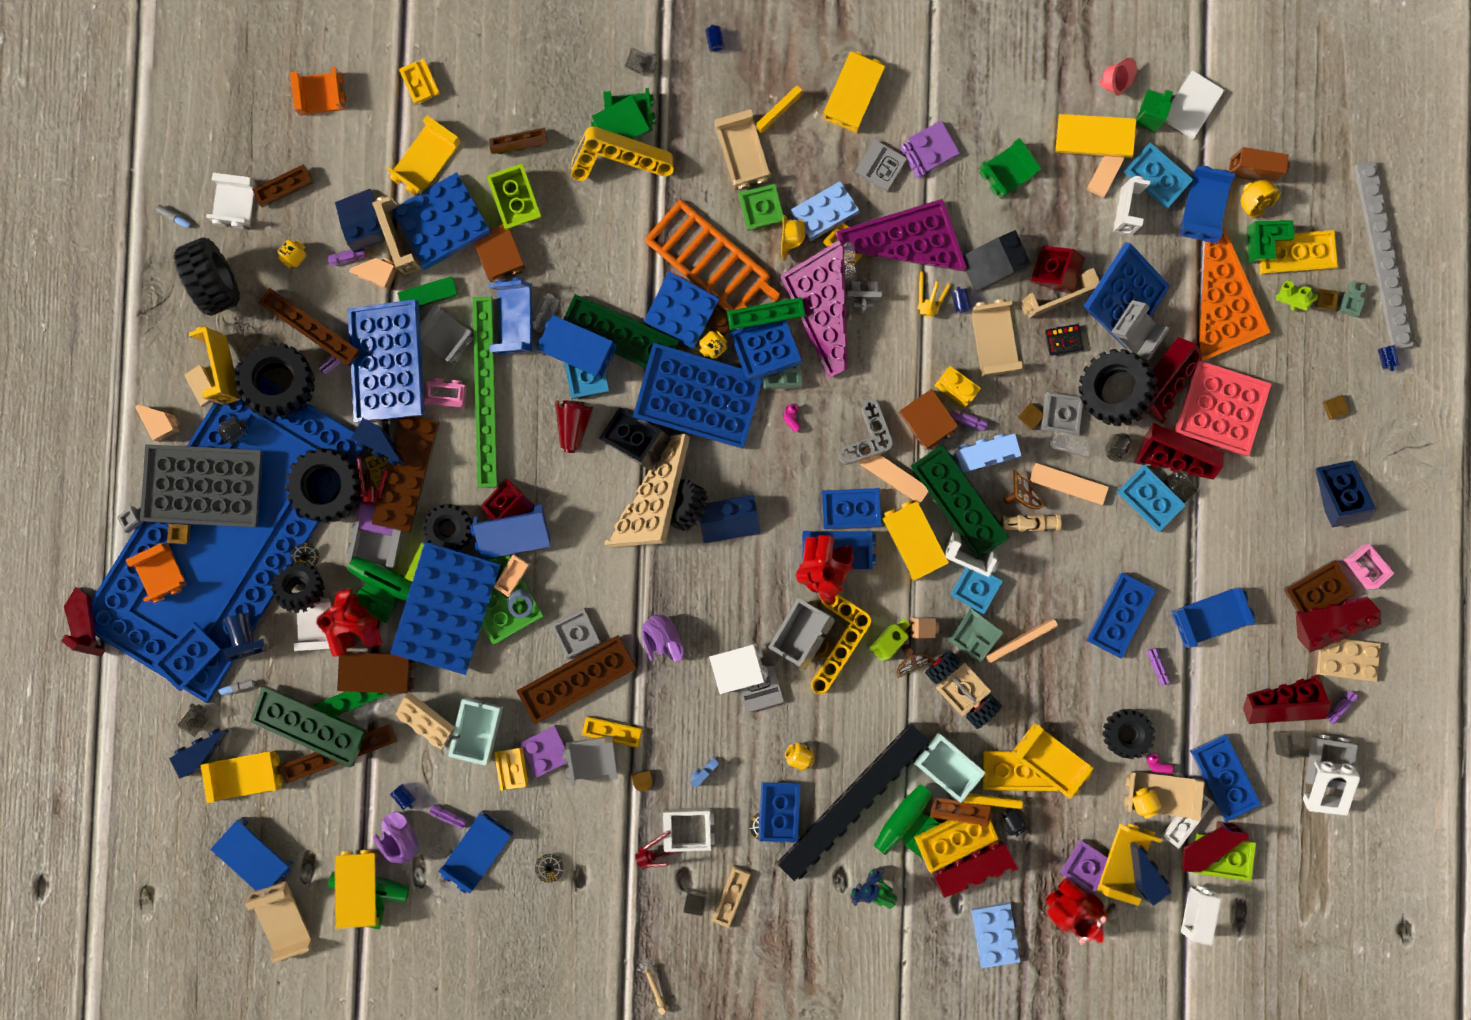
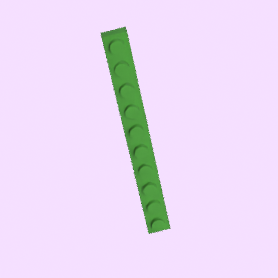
M472 297L478 488L498 487L494 353L489 352V345L494 344L493 298Z

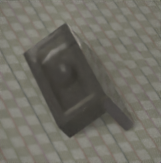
M1280 731L1273 732L1277 755L1290 759L1310 757L1309 749L1292 745L1291 734Z

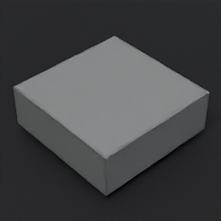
M130 506L117 517L123 531L126 533H130L143 522L140 521V515L136 507Z

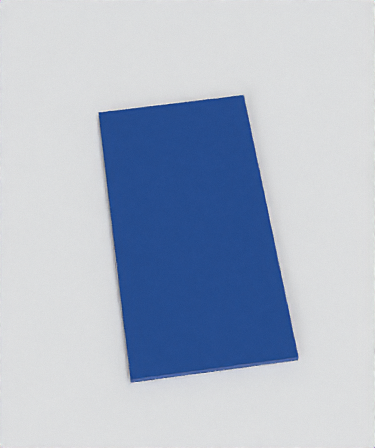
M261 376L258 382L259 391L266 395H278L286 391ZM242 398L227 405L214 402L187 446L263 451L258 528L183 524L191 525L190 543L177 544L167 543L169 524L182 523L143 521L136 527L91 600L96 636L163 676L152 664L193 622H196L223 649L233 647L228 631L222 621L223 619L237 614L250 613L253 633L274 599V594L271 590L273 588L271 583L275 581L273 577L275 574H280L278 570L281 568L285 570V565L290 564V566H294V553L297 550L295 546L297 548L306 547L305 543L309 542L320 524L318 521L301 516L299 511L293 509V503L288 501L287 495H289V491L285 490V484H289V479L285 478L287 473L291 474L292 469L289 467L292 463L296 464L298 462L296 459L298 456L306 455V451L316 450L317 448H330L343 452L355 460L354 463L357 464V457H361L364 449L356 445L357 441L351 438L355 431L305 402L307 407L304 410L300 408L297 410V415L289 414L287 415L288 418L283 420L280 416L276 420H270L268 416L265 418L260 417L257 412L253 413ZM329 467L319 469L313 475L310 482L312 497L315 501L322 504L332 502L341 490V478L338 472ZM160 543H167L173 552L187 586L181 588L182 591L180 593L164 596L165 599L158 603L145 602L143 598L147 597L148 594L136 568L129 567L126 559ZM297 551L295 555L300 556L301 553ZM222 650L184 690L205 703H210L236 660L228 662Z

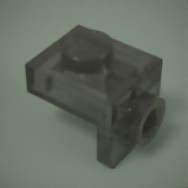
M632 48L625 67L643 76H647L655 71L657 56L654 54L649 56Z
M1179 471L1173 472L1163 481L1183 503L1197 492L1188 476Z
M191 703L189 705L190 710L179 722L178 727L195 737L208 721L209 715L208 710L200 704L196 706Z

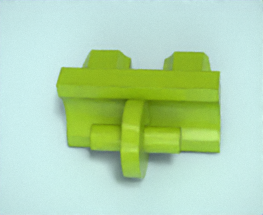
M1289 280L1284 282L1280 292L1276 295L1277 301L1291 305V310L1295 312L1299 309L1308 311L1311 304L1318 299V294L1312 293L1311 288L1306 286L1301 288L1295 287L1294 282Z

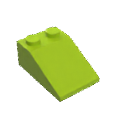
M523 163L486 176L505 230L542 218Z

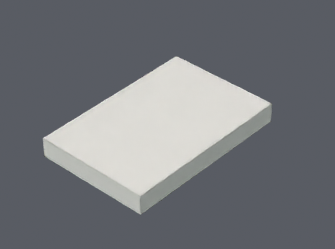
M1192 70L1171 102L1172 106L1166 123L1188 137L1195 138L1224 89Z

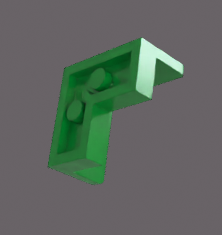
M1148 89L1136 118V126L1156 132L1167 120L1172 106L1170 100L1173 91L1166 89L1160 94Z
M1293 220L1255 221L1247 226L1249 264H1253L1256 261L1276 259L1275 241H1292L1294 239Z

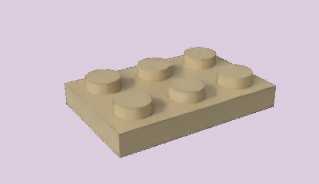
M1343 639L1340 642L1328 645L1319 650L1316 674L1377 682L1381 644Z
M410 692L405 695L395 714L400 721L407 723L417 734L425 737L431 745L438 747L440 750L444 747L455 729L453 725Z

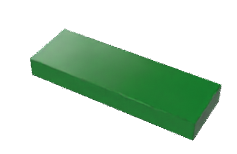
M450 276L398 292L397 294L400 301L419 300V307L457 296L458 292L454 279Z

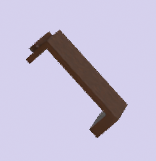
M347 651V653L339 656L337 691L411 693L415 683L414 678H412L415 661L393 654L353 653Z

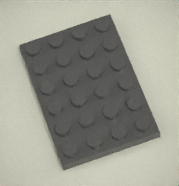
M145 444L140 521L258 528L263 451Z

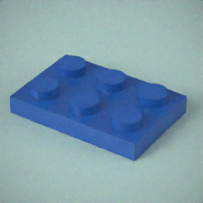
M880 488L822 491L823 529L881 527Z
M193 622L152 665L178 691H182L223 648L196 622Z
M761 782L758 841L798 842L800 783Z

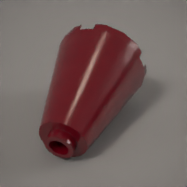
M559 400L555 401L560 448H563L564 452L575 453V450L580 449L593 411V404L589 403V407L584 406V402L563 400L562 404H560Z

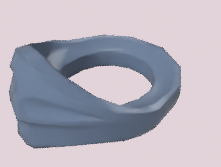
M524 589L513 592L508 599L510 613L517 618L526 617L531 613L534 603L530 593ZM517 598L525 599L528 604L526 612L517 613L514 611L513 603Z

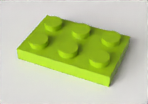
M1196 833L1195 840L1205 836L1206 834ZM1243 841L1204 871L1193 873L1251 882L1256 843L1253 841Z

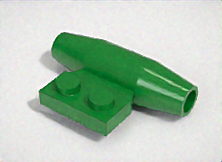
M356 556L351 559L347 570L366 583L357 593L359 604L364 606L367 612L376 617V619L388 623L396 606L395 598L407 601L412 581L376 562Z
M919 784L903 799L886 821L873 846L886 855L903 840L907 848L922 858L914 837L940 824L929 814H922L933 793L922 784Z
M332 872L328 887L334 890L335 872ZM376 876V917H379V925L367 927L380 930L385 911L383 902H406L409 886L388 878Z

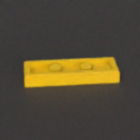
M798 85L795 86L757 122L756 130L762 134L802 96V89Z
M586 716L582 736L591 738L612 736L613 743L639 748L643 728Z
M969 793L963 800L964 803L1022 809L1023 804L1019 798Z

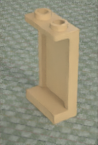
M749 109L715 119V127L734 189L744 190L749 188L751 184L757 183V185L767 183L768 179H771V173L768 170L754 124L752 110Z
M391 196L377 198V201L372 203L395 267L403 275L422 269L419 261L412 254L406 256L404 254L390 215L392 209L397 208L398 204Z

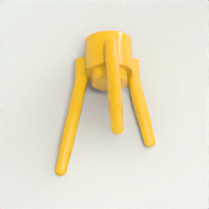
M923 271L920 272L919 304L917 309L920 310V315L934 318L935 314H938L951 284H947L936 304L934 299L939 282L936 281L930 300L925 299L923 303Z

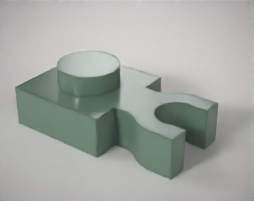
M1351 281L1349 293H1344L1338 312L1359 317L1365 298L1360 296L1366 290L1367 285L1362 284L1359 290L1355 288L1357 282Z

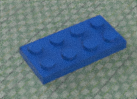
M1122 572L1119 573L1086 641L1122 659L1156 590Z
M1226 734L1190 750L1224 821L1227 822L1261 805Z

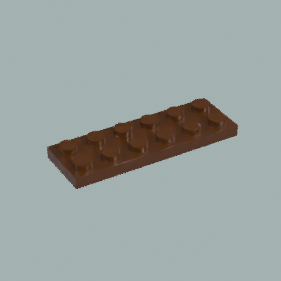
M418 417L400 418L393 443L405 461L406 467L400 464L396 467L388 462L386 470L389 473L382 492V499H378L372 525L411 533L439 422Z
M617 635L518 689L517 693L535 725L637 668L620 636Z

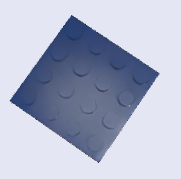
M457 172L422 191L420 195L417 194L399 204L397 208L392 209L398 224L424 271L491 234Z
M1125 242L1083 307L1126 348L1111 331L1131 301L1146 303L1150 307L1147 314L1151 317L1170 288V285L1131 243Z

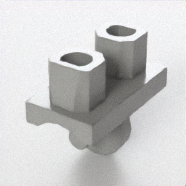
M850 281L849 289L846 293V300H861L854 301V307H861V313H865L866 307H873V302L866 301H880V298H882L878 282H868L867 291H860V282Z

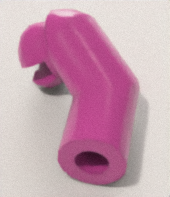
M791 403L785 408L784 421L795 433L802 426L796 421L798 406Z
M1151 753L1147 756L1146 762L1153 772L1172 774V764H1162L1156 753Z

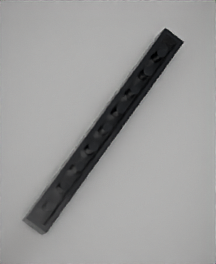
M909 723L798 839V842H795L777 861V865L794 882L797 879L801 880L808 872L806 869L811 864L814 866L821 859L820 854L824 850L826 852L829 851L834 845L833 841L838 836L842 837L848 829L846 827L851 822L854 824L861 817V811L864 808L869 809L875 802L873 799L878 794L882 795L887 790L888 786L886 785L891 780L895 781L901 775V769L904 766H910L915 760L913 757L918 752L922 753L927 748L928 744L926 743L929 740L913 724Z

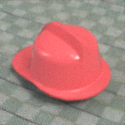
M1128 57L1116 65L1106 68L1103 79L1099 84L1104 86L1107 91L1120 96L1131 87L1136 79V62L1133 58Z

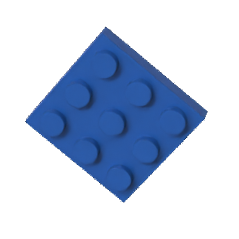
M670 270L644 322L694 349L720 297Z
M786 320L746 327L730 332L747 382L802 364L800 354Z

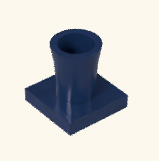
M250 613L237 614L222 620L233 646L223 649L228 662L267 651L264 639L254 641Z

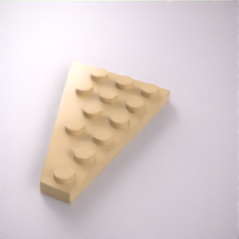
M688 435L670 436L671 440L661 453L660 460L655 468L652 467L647 473L643 483L636 491L638 495L632 504L629 503L620 520L614 526L615 532L609 541H605L604 545L608 547H621L666 542L690 440Z

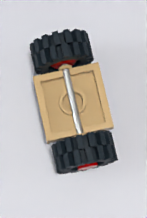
M948 650L929 666L925 674L937 685L936 689L961 716L967 713L966 718L976 729H979L997 715L996 713L1000 711L1002 705L992 694H989L991 689L964 661L959 666L961 663L959 658L951 650Z

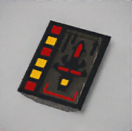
M1079 324L1045 330V338L1050 356L1084 350Z

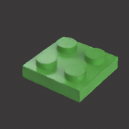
M775 184L738 193L747 231L782 223L783 212Z

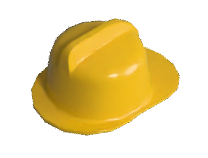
M783 215L781 255L783 261H786L789 250L799 247L805 239V223L802 220H789L786 215Z

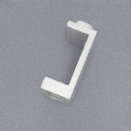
M213 173L212 181L217 184L213 214H206V218L212 221L213 225L217 226L231 224V227L243 229V226L250 227L255 197L252 189L256 187L257 182L251 177Z
M1131 177L1121 187L1113 232L1133 235L1142 227L1143 218L1128 215L1132 193L1140 195L1150 185V181L1145 180L1144 177Z
M953 531L945 547L947 559L988 577L991 572L994 573L999 562H997L998 557L996 556L995 549L990 551L986 561L977 559L959 550L961 537L960 534Z
M329 598L320 599L319 604L314 603L315 607L313 609L308 607L306 612H303L301 609L297 613L298 643H294V651L330 649L325 633L322 632L316 623L317 617L334 604V602H330Z
M757 643L709 657L720 694L760 684L767 680L768 670L762 664L761 658H763L761 647L757 646Z

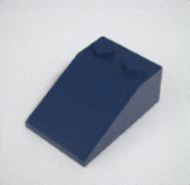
M371 189L335 202L343 235L347 245L354 253L386 241L372 203L375 202Z
M1353 460L1316 468L1324 511L1332 528L1367 521L1371 518L1376 507Z

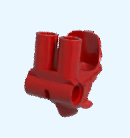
M833 537L805 538L803 563L799 565L796 579L800 584L806 585L810 591L819 593L824 602L834 604L836 601L835 596L844 590L842 583L846 580L847 574L854 569V566H852L853 547L842 546L833 550Z
M351 588L339 591L334 604L320 614L316 620L317 626L325 633L332 657L347 653L348 648L355 646L351 632L358 634L363 644L367 647L383 643L379 629L376 628L378 620L368 613L364 606L359 604L357 594H352L353 590Z
M1068 877L1064 878L1057 887L1064 895L1061 896L1054 890L1045 900V903L1050 906L1047 911L1049 918L1060 928L1061 932H1072L1075 936L1079 937L1081 945L1086 941L1093 940L1097 943L1104 942L1105 935L1102 929L1103 923L1107 920V914L1103 902L1097 896L1085 893Z

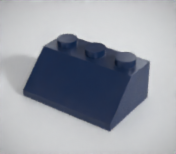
M754 495L708 503L707 507H704V515L701 514L700 516L702 518L700 525L704 544L760 534Z

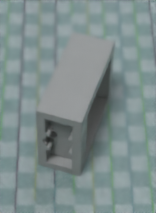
M1319 734V738L1312 737L1305 782L1314 785L1318 773L1314 763L1315 761L1321 762L1323 744L1346 748L1344 764H1350L1354 767L1358 745L1350 743L1351 739L1338 737V741L1331 740L1332 736ZM1344 778L1342 780L1331 779L1327 787L1344 790L1346 780Z

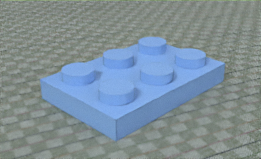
M841 182L834 184L791 209L796 220L804 221L805 234L810 242L860 214L858 207Z
M1008 902L972 908L981 968L1020 962L1011 904Z

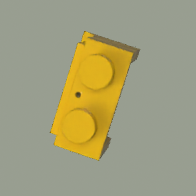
M951 366L944 371L934 385L964 408L981 389Z

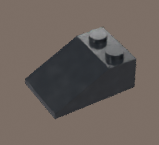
M1016 230L963 255L966 265L965 270L975 292L1022 272L1031 266V262Z
M621 407L618 408L599 437L601 441L648 470L652 469L671 440L659 428L644 420L633 418L632 413Z

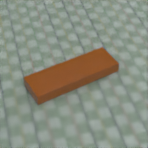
M934 797L930 816L989 826L992 806L964 803L963 801L960 803L957 800Z

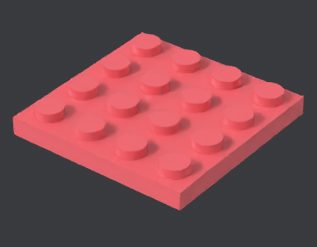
M1199 361L1192 373L1174 432L1239 455L1249 456L1271 383Z

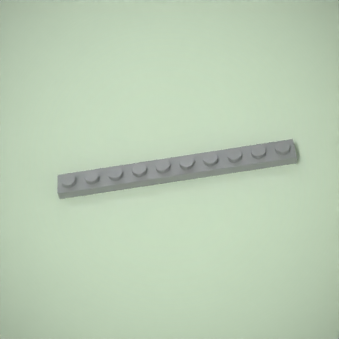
M1376 161L1356 164L1354 169L1391 350L1411 347L1414 345Z

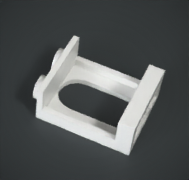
M1315 761L1314 764L1318 773L1311 794L1305 793L1303 797L1308 811L1347 815L1360 779L1357 770L1350 764ZM1341 777L1346 780L1342 797L1324 795L1327 784L1331 779Z

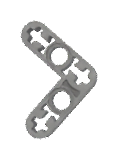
M873 399L866 400L861 408L871 438L844 446L840 450L838 457L840 462L845 465L884 454L892 447V438L880 406ZM868 405L874 407V418H872L871 420H869V418H871L872 416L870 410L866 411ZM873 422L881 423L882 429L875 431L872 428ZM883 432L885 433L882 435V439L884 442H888L886 448H884L883 445L879 446L881 438L880 436H875L880 435ZM862 445H868L871 449V452L869 454H863L860 451V447ZM854 448H856L857 454L851 455L849 460L847 457H843L845 451H847V453L850 454L855 451Z

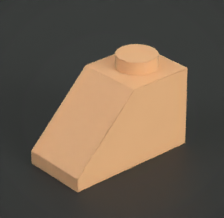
M375 258L352 267L349 272L356 277L389 290L398 269L393 266L394 262L383 258L379 260Z
M141 405L135 406L152 440L161 442L180 432L178 428L179 422L174 415Z
M910 617V637L935 638V634L939 633V623L936 622L935 618Z

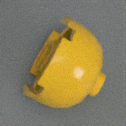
M1266 180L1250 182L1243 189L1244 192L1240 200L1241 207L1250 218H1257L1266 212L1263 210L1268 205L1272 207L1277 202L1281 192L1276 185Z

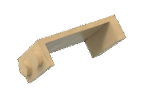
M1094 268L1085 271L1078 278L1081 290L1042 306H1038L1034 294L1030 293L1022 301L1023 304L1021 306L1024 314H1028V317L1032 318L1092 293L1100 282Z
M999 299L994 301V304L980 302L976 303V306L971 309L982 377L1018 372L1023 369L1022 361L1018 362L1010 313L1012 301L1006 302V299Z
M1130 771V776L1126 775L1125 787H1129V793L1124 796V806L1127 807L1128 812L1136 811L1132 801L1133 797L1137 795L1136 791L1147 787L1148 790H1154L1157 793L1162 806L1158 810L1159 814L1201 821L1203 780Z
M286 881L248 895L245 902L247 910L254 908L274 951L271 957L272 963L285 961L297 954L303 955L310 950L313 941Z

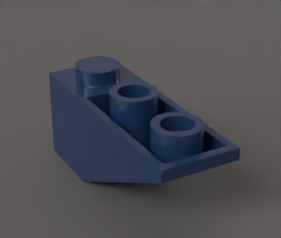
M362 418L351 437L357 441L356 445L364 450H367V448L371 449V453L381 459L383 456L387 457V462L396 467L398 464L406 467L405 461L388 433L378 425Z
M215 729L208 733L210 737L204 740L201 737L191 742V747L186 749L184 746L174 751L175 755L169 759L179 779L200 770L201 765L208 762L229 732L228 729Z
M1132 841L1130 846L1135 886L1145 900L1152 906H1155L1172 893L1168 888L1169 882L1163 875H1159L1157 872L1159 868L1153 860L1149 861L1146 857L1148 855L1146 849Z

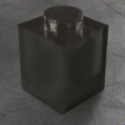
M688 888L683 913L703 916L707 892Z

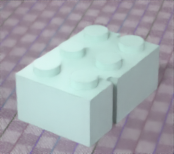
M467 697L462 699L453 736L460 735V738L455 737L452 739L448 757L485 766L489 764L503 706L488 702L482 705L483 701Z
M937 732L928 743L927 747L929 749L920 753L913 763L961 803L984 776L985 772Z

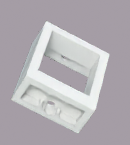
M710 808L665 809L663 811V832L665 833L670 830L671 833L664 838V852L711 850V845H715V833H711V825H714V813H710ZM705 815L706 842L672 843V816Z
M1197 885L1196 888H1189L1181 933L1193 942L1212 946L1221 898L1216 896L1214 891L1202 885Z

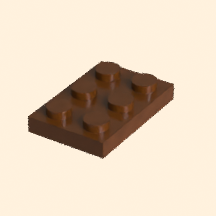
M1336 560L1330 561L1284 588L1296 611L1302 610L1304 613L1310 612V609L1315 607L1319 609L1328 608L1329 604H1338L1355 594Z

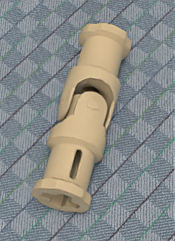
M1033 514L1026 517L1023 515H1017V517L1001 515L1000 523L1005 531L1061 530L1060 514L1055 516Z

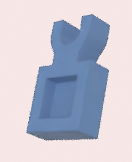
M713 757L701 770L698 768L691 775V778H693L691 784L697 788L719 762Z

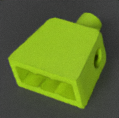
M902 619L898 624L889 625L868 649L881 661L890 659L909 637L906 631L911 625L905 619Z

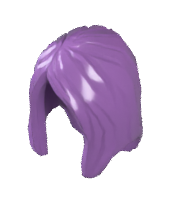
M665 615L650 617L642 626V638L650 661L655 660L652 653L654 651H658L659 656L665 653L672 661L682 660L684 658V647L672 620Z
M392 812L381 823L382 839L380 840L377 833L373 836V839L390 862L408 863L418 853L417 837L405 816L400 812Z

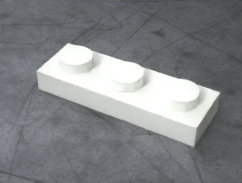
M1204 794L1201 819L1214 804ZM1176 816L1162 836L1174 846L1180 848L1200 821Z

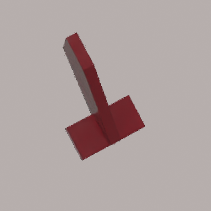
M75 587L64 605L71 636L64 635L61 642L73 651L102 657L106 650L98 645L96 641L90 595L81 588Z
M1217 821L1216 830L1184 846L1182 870L1184 872L1204 871L1243 841H1249V833L1236 822Z

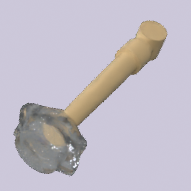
M649 958L643 959L638 963L639 966L636 969L646 973L655 995L656 1003L660 1007L658 1012L664 1015L669 1010L667 1004H664L665 1001L651 973L655 962L649 960Z

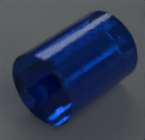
M712 24L706 28L705 33L709 51L718 52L723 50L725 45L721 27Z
M956 287L957 290L951 292L956 313L971 310L967 288L960 289V287Z
M1395 345L1377 349L1383 370L1390 368L1391 372L1394 371V367L1400 365Z
M403 783L389 794L403 811L407 807L413 808L412 803L416 799Z

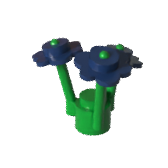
M881 866L869 872L866 879L868 884L862 887V884L858 883L857 887L852 889L850 898L854 906H857L862 899L868 904L873 902L888 909L894 907L897 902V896L892 893L893 888L889 887L881 879L885 872ZM879 882L885 889L879 891V886L876 883Z

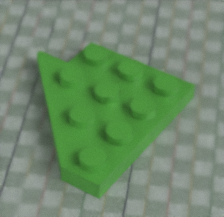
M509 554L489 559L490 561L500 563L495 583L511 559ZM523 578L514 592L524 589L533 598V609L526 617L517 618L513 616L508 608L509 597L495 588L492 590L480 630H485L493 645L544 617ZM517 598L513 603V609L517 613H524L528 609V604L525 599Z

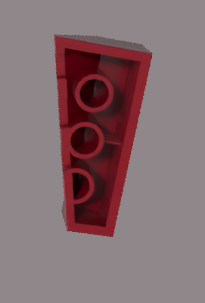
M1178 337L1153 369L1158 381L1156 384L1158 394L1154 395L1156 402L1154 405L1150 404L1148 408L1151 411L1148 414L1162 424L1166 420L1164 415L1168 408L1172 410L1175 404L1173 400L1176 394L1184 389L1186 377L1192 375L1203 355L1197 344Z
M1153 423L1143 438L1134 463L1140 465L1141 463L1151 464L1150 467L1154 468L1159 466L1166 467L1174 472L1185 471L1188 472V475L1214 480L1223 467L1224 452Z
M1368 596L1345 601L1343 605L1334 603L1329 604L1328 608L1324 609L1315 607L1311 608L1310 612L1304 613L1302 610L1296 612L1297 638L1310 653L1381 624V610Z
M1314 675L1308 680H1296L1294 684L1287 685L1285 683L1279 685L1276 689L1268 688L1247 694L1243 711L1248 724L1326 719L1331 703L1319 676Z
M997 840L989 844L987 848L979 849L971 853L970 856L963 857L932 874L942 896L946 898L969 888L968 885L971 883L973 886L985 883L987 877L998 878L1003 876L1005 870L1011 868V871L1014 872L1019 869L1005 843Z

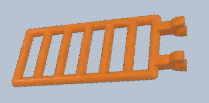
M679 200L645 238V242L687 279L720 297L718 305L726 312L747 307L746 305L759 290H762L773 302L780 298V293L767 284L770 274L683 200ZM681 209L689 215L688 219L662 247L654 239ZM695 221L698 222L704 229L676 259L669 253V250ZM708 234H712L718 241L694 269L690 271L683 263ZM726 246L733 253L712 277L704 283L697 275L719 250ZM737 258H740L747 265L719 296L711 288ZM754 270L761 278L733 308L726 302V299L748 274Z

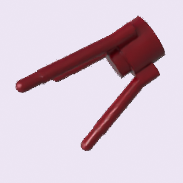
M357 457L361 489L360 497H362L361 503L376 505L378 499H382V492L389 471L385 470L380 487L376 491L375 487H370V471L366 469L365 487L361 458Z
M670 830L647 845L638 848L639 852L635 854V859L640 868L669 866V862H653L655 859L673 855L680 851L663 852L655 855L652 850L649 851L648 849L671 833Z

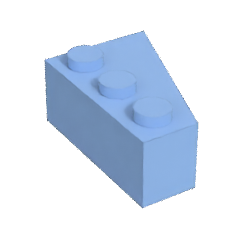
M1005 433L996 435L994 440L987 441V438L976 441V445L970 447L968 444L958 446V450L953 452L955 461L964 473L1021 456L1015 433L1007 436Z

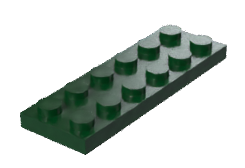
M574 294L563 318L565 321L613 341L617 345L614 352L615 355L644 368L647 367L653 343L676 349L679 344L677 339Z
M941 444L911 465L914 472L977 559L1010 539V536L944 444Z
M262 686L250 720L251 723L350 768L355 765L367 731L269 686Z

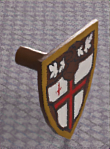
M1013 470L1014 492L1004 497L1005 503L1009 504L1017 500L1025 507L1031 509L1044 507L1039 495L1028 480L1019 472Z
M908 644L903 645L901 648L906 659L897 668V677L899 678L933 663L931 656L927 653H914Z

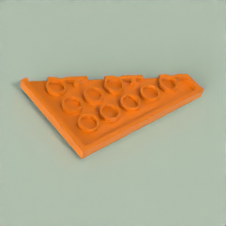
M1225 228L1222 229V237L1217 244L1205 242L1199 349L1203 355L1200 361L1207 360L1271 333Z

